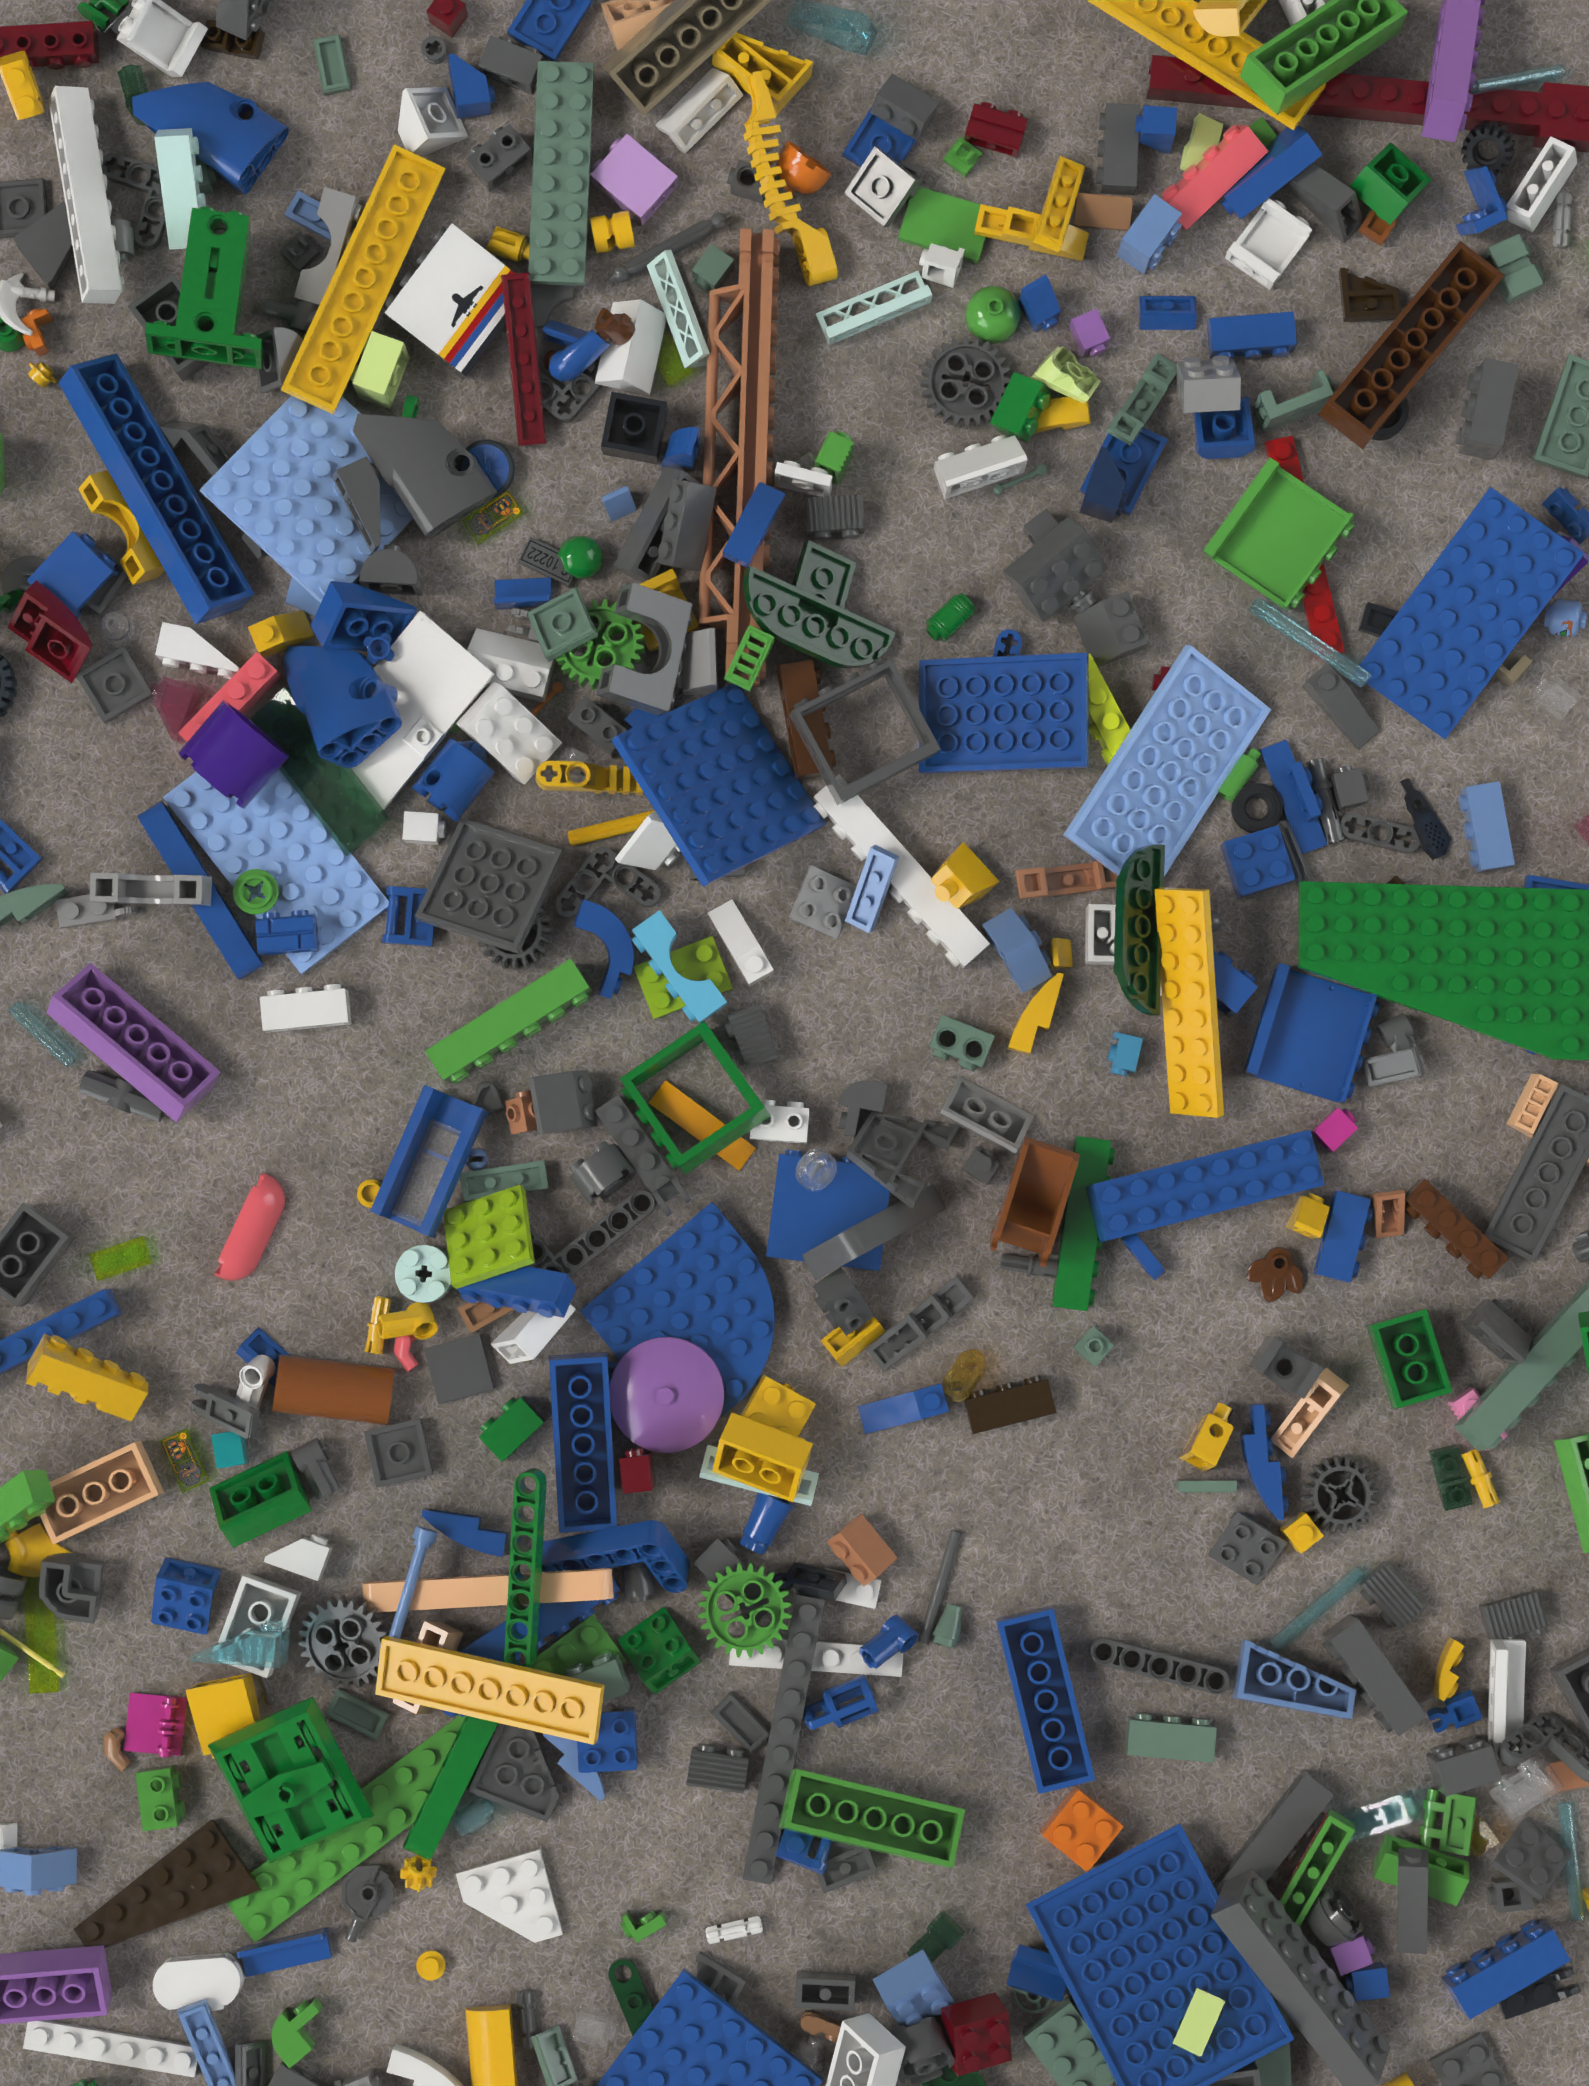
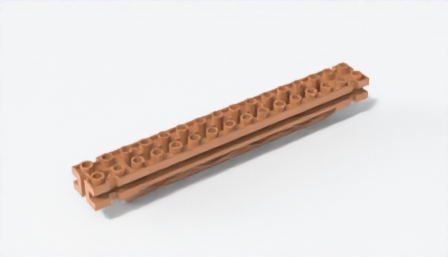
M740 228L738 284L709 291L707 347L710 354L707 355L703 484L717 487V494L738 471L736 524L759 482L772 485L773 461H768V457L773 458L774 441L773 433H768V431L774 430V406L769 405V402H775V378H770V375H776V350H771V347H777V322H772V320H778V295L773 294V292H779V267H774V265H779L780 239H774L773 229H763V234L752 233V229ZM720 301L730 303L731 306L720 321ZM743 312L742 361L740 365L721 342L719 336ZM720 353L734 378L717 402L718 354ZM740 392L738 447L717 421V415ZM717 432L732 458L714 483ZM714 501L700 572L698 625L727 631L726 675L748 626L751 625L761 631L763 630L753 619L745 600L743 582L746 567L735 563L733 609L711 582V577L727 560V558L723 557L725 544L711 564L713 512L729 538L735 528ZM771 526L751 563L752 567L763 572L764 568H770V545H765V540L770 541ZM710 592L724 615L710 617ZM753 637L750 639V642L762 648L765 643ZM746 648L744 651L745 653L756 658H759L760 654L748 648ZM743 659L739 662L751 669L755 667L754 664ZM766 660L753 687H760V680H766ZM738 669L734 672V674L746 680L750 678V675ZM726 681V686L732 684V683Z

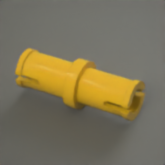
M1473 1449L1461 1454L1471 1476V1479H1469L1470 1484L1475 1486L1483 1509L1500 1503L1501 1501L1490 1479L1493 1476L1491 1472H1487L1479 1451Z

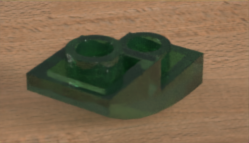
M1454 1444L1428 1451L1444 1510L1448 1511L1472 1505L1468 1478L1464 1474L1459 1447Z

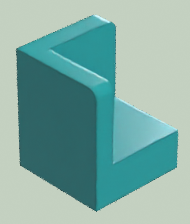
M231 1431L211 1435L215 1463L218 1469L249 1463L244 1437Z

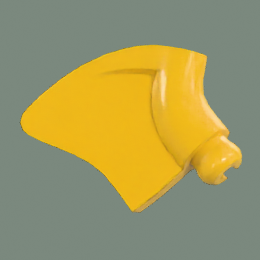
M41 1522L19 1534L17 1531H14L4 1543L11 1557L7 1569L15 1574L27 1577H40L41 1561L45 1557L58 1553H72L57 1543L52 1544Z

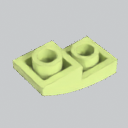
M1201 113L1194 118L1190 140L1184 146L1180 169L1185 171L1191 165H1197L1204 158L1202 155L1209 147L1219 144L1223 123Z

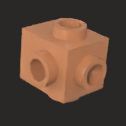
M531 1090L515 1093V1099L505 1101L506 1117L509 1120L511 1135L537 1130Z

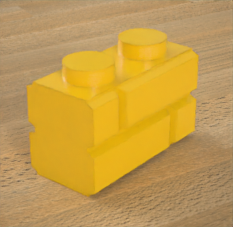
M26 51L0 57V74L17 120L44 113L45 103L33 70L29 66Z

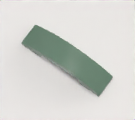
M1156 353L1144 371L1141 380L1122 409L1118 411L1106 432L1131 446L1176 377L1177 364Z

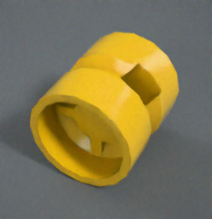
M628 210L613 213L611 218H607L606 215L590 217L597 254L610 252L614 246H617L620 250L635 247Z

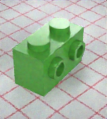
M175 1765L140 1769L135 1774L142 1832L179 1826L182 1823V1818H185L186 1815L184 1801H179L178 1789L182 1788L180 1771L176 1772Z

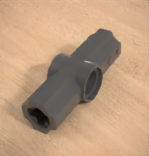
M88 1069L83 1075L80 1083V1093L107 1102L108 1106L130 1114L134 1112L153 1121L161 1122L165 1113L129 1082L119 1078L115 1080Z

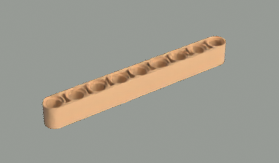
M612 1568L546 1571L541 1573L540 1603L614 1598ZM531 1572L522 1573V1575L530 1577ZM509 1574L418 1579L409 1611L507 1605ZM405 1580L362 1583L363 1603L365 1601L368 1602L367 1610L371 1611L377 1608V1612L397 1611ZM519 1593V1602L521 1604H529V1598L525 1594Z

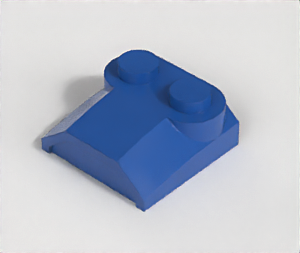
M1249 397L1241 398L1240 410L1193 413L1196 435L1195 449L1201 457L1205 459L1239 458L1254 451L1255 439Z

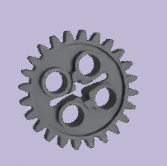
M964 336L962 344H958L957 340L952 338L951 347L943 342L941 345L942 353L934 349L932 355L935 360L926 359L925 364L930 369H922L921 375L928 378L921 380L920 383L921 387L928 388L922 392V398H931L927 402L926 407H936L934 417L939 416L941 413L944 414V424L950 418L953 419L954 428L958 426L960 421L964 422L965 429H968L970 421H974L977 428L980 427L981 418L989 423L991 421L990 413H995L997 405L1006 390L1005 386H1008L1011 379L1004 377L1010 373V367H1001L1005 363L1006 358H996L999 349L996 348L991 352L988 351V341L982 347L978 346L979 340L977 337L972 344L968 343L967 336ZM952 361H958L963 365V368L959 371H953L949 368L948 364ZM983 367L990 371V375L986 378H981L975 371ZM946 375L950 379L944 380L942 376ZM964 378L970 379L968 387L962 386ZM981 386H989L990 390H985ZM949 387L953 388L957 394L952 398H947L941 391ZM973 394H978L982 396L984 402L975 405L970 402L969 397Z
M342 1595L338 1602L332 1596L327 1603L322 1600L317 1605V1608L313 1607L308 1613L310 1616L303 1620L302 1623L305 1627L299 1631V1634L304 1636V1638L298 1642V1645L306 1647V1649L300 1655L301 1657L310 1658L306 1667H316L314 1676L320 1673L324 1674L323 1683H326L331 1678L335 1688L341 1681L345 1689H348L352 1682L359 1688L363 1684V1680L369 1684L373 1676L377 1677L381 1639L389 1632L390 1628L381 1627L380 1624L385 1618L380 1617L376 1619L374 1615L377 1612V1608L368 1611L367 1601L359 1606L357 1605L356 1596L349 1603L345 1595ZM349 1621L355 1622L359 1630L353 1629ZM323 1628L329 1629L332 1636L326 1635ZM358 1648H363L368 1656H363ZM332 1655H337L341 1663L334 1661Z

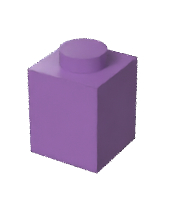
M1097 309L1071 319L1069 328L1082 357L1089 354L1091 357H1095L1106 351L1105 347L1109 345L1110 336Z
M1361 1933L1356 1935L1354 1941L1331 1947L1327 1946L1335 1969L1340 1976L1373 1964L1370 1955L1374 1954V1949L1369 1937L1363 1938Z

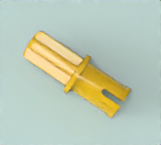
M376 1296L374 1299L371 1321L367 1323L369 1330L364 1352L383 1354L384 1339H380L378 1334L377 1315L389 1313L391 1299L387 1297Z

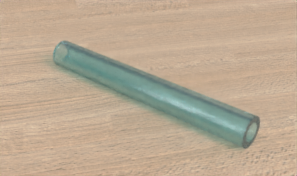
M1558 64L1476 79L1473 90L1470 91L1473 94H1480L1560 79L1564 76L1565 71L1564 67Z
M1357 1566L1271 1638L1269 1640L1279 1652L1366 1578L1364 1573Z
M1558 1802L1562 1847L1573 1854L1564 1866L1570 1920L1583 1921L1585 1920L1572 1802Z

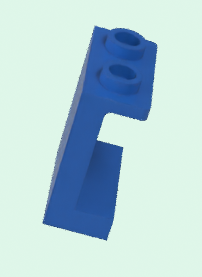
M72 531L27 581L32 585L37 580L59 598L78 619L82 614L81 608L112 576H117L120 571L115 567L116 561L106 552L102 554L95 547L97 543L89 534Z

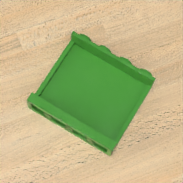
M1269 458L1203 551L1208 558L1288 612L1291 607L1297 608L1305 596L1302 591L1307 584L1313 585L1322 572L1319 568L1325 560L1329 562L1338 551L1336 544L1341 537L1346 539L1355 527L1353 523L1354 514L1352 512L1347 513L1282 469L1278 462Z

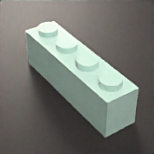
M192 128L157 130L154 138L169 250L186 249L192 208L199 209L202 206H206L205 194L200 193L199 183L203 181L201 165H196L195 154H199L198 138L193 137Z

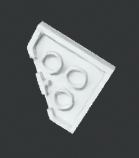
M540 1848L456 1872L463 1902L534 1943L563 1935Z

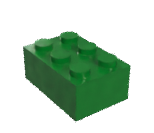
M1427 1309L1414 1310L1366 1325L1391 1408H1402L1453 1392Z

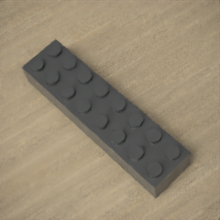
M1253 1869L1225 1881L1211 1917L1342 2086L1378 2085L1390 2050L1386 2038L1376 2030L1369 2016L1356 2004L1352 1994L1339 1982L1335 1972L1322 1960L1316 1947L1309 1943L1302 1934L1299 1925L1292 1921L1285 1912L1282 1903L1275 1899L1268 1890L1265 1881L1259 1878Z

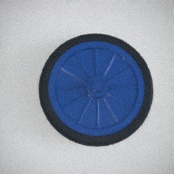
M479 440L470 444L466 450L476 457L478 464L497 491L493 498L502 495L510 487L514 479L515 464L511 453L504 445L494 440ZM462 457L458 461V470L466 471L470 466V460L468 457Z

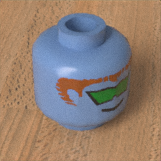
M1556 599L1552 605H1547L1544 627H1548L1552 635L1575 637L1579 632V628L1585 629L1587 612H1582V605L1579 601Z

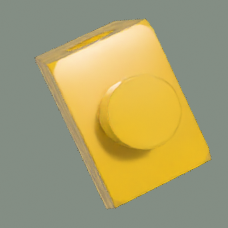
M964 842L945 859L931 878L932 883L936 886V897L943 902L949 901L957 909L982 899L1000 882Z

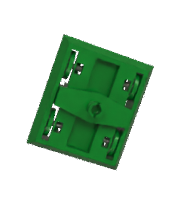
M313 1696L208 1744L269 1864L374 1817ZM302 1740V1744L299 1747L298 1742ZM335 1777L336 1779L334 1780V1785L331 1786L329 1783H331Z

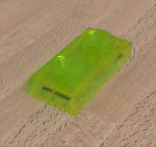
M145 1236L88 1254L97 1281H102L153 1263Z

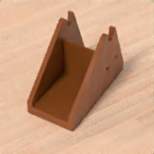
M1025 1136L991 1231L990 1250L996 1251L998 1241H1002L1039 1253L1040 1266L1046 1267L1080 1154Z

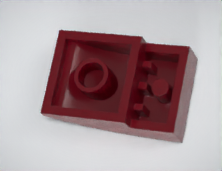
M37 580L24 592L7 627L28 642L25 651L70 683H73L93 646L88 634L74 614L59 598Z

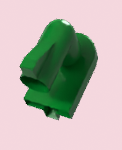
M91 0L89 4L80 2L77 9L84 18L93 21L98 29L104 33L105 27L110 25V20L100 12V9L104 7L116 16H119L117 15L119 9H125L128 5V0Z

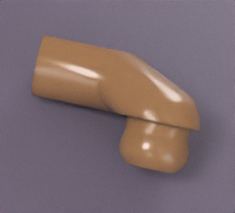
M115 1727L104 1736V1754L122 1772L132 1761L120 1750V1742L125 1738V1734L120 1728Z

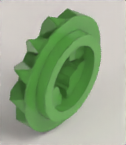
M260 869L245 871L237 878L233 886V897L237 906L244 912L253 915L267 913L268 910L275 906L279 896L278 885L274 877ZM262 884L261 892L266 898L255 897L254 900H251L252 893L246 886L249 885L250 887L257 888Z

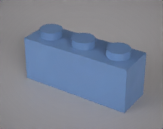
M1500 781L1465 787L1461 790L1462 795L1458 796L1460 811L1465 812L1467 823L1463 824V830L1466 840L1470 839L1472 848L1468 852L1470 866L1475 867L1476 874L1514 866L1515 861Z

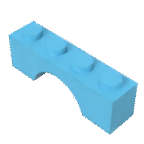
M660 910L632 930L635 935L631 939L641 953L645 950L652 958L648 962L657 976L663 973L669 983L665 987L674 999L680 997L686 1006L682 1010L691 1022L696 1019L700 1024L728 1005L711 979L692 981L676 972L671 963L670 953L677 933Z

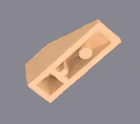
M1325 1368L1305 1399L1301 1398L1272 1436V1443L1293 1458L1349 1385L1328 1368Z

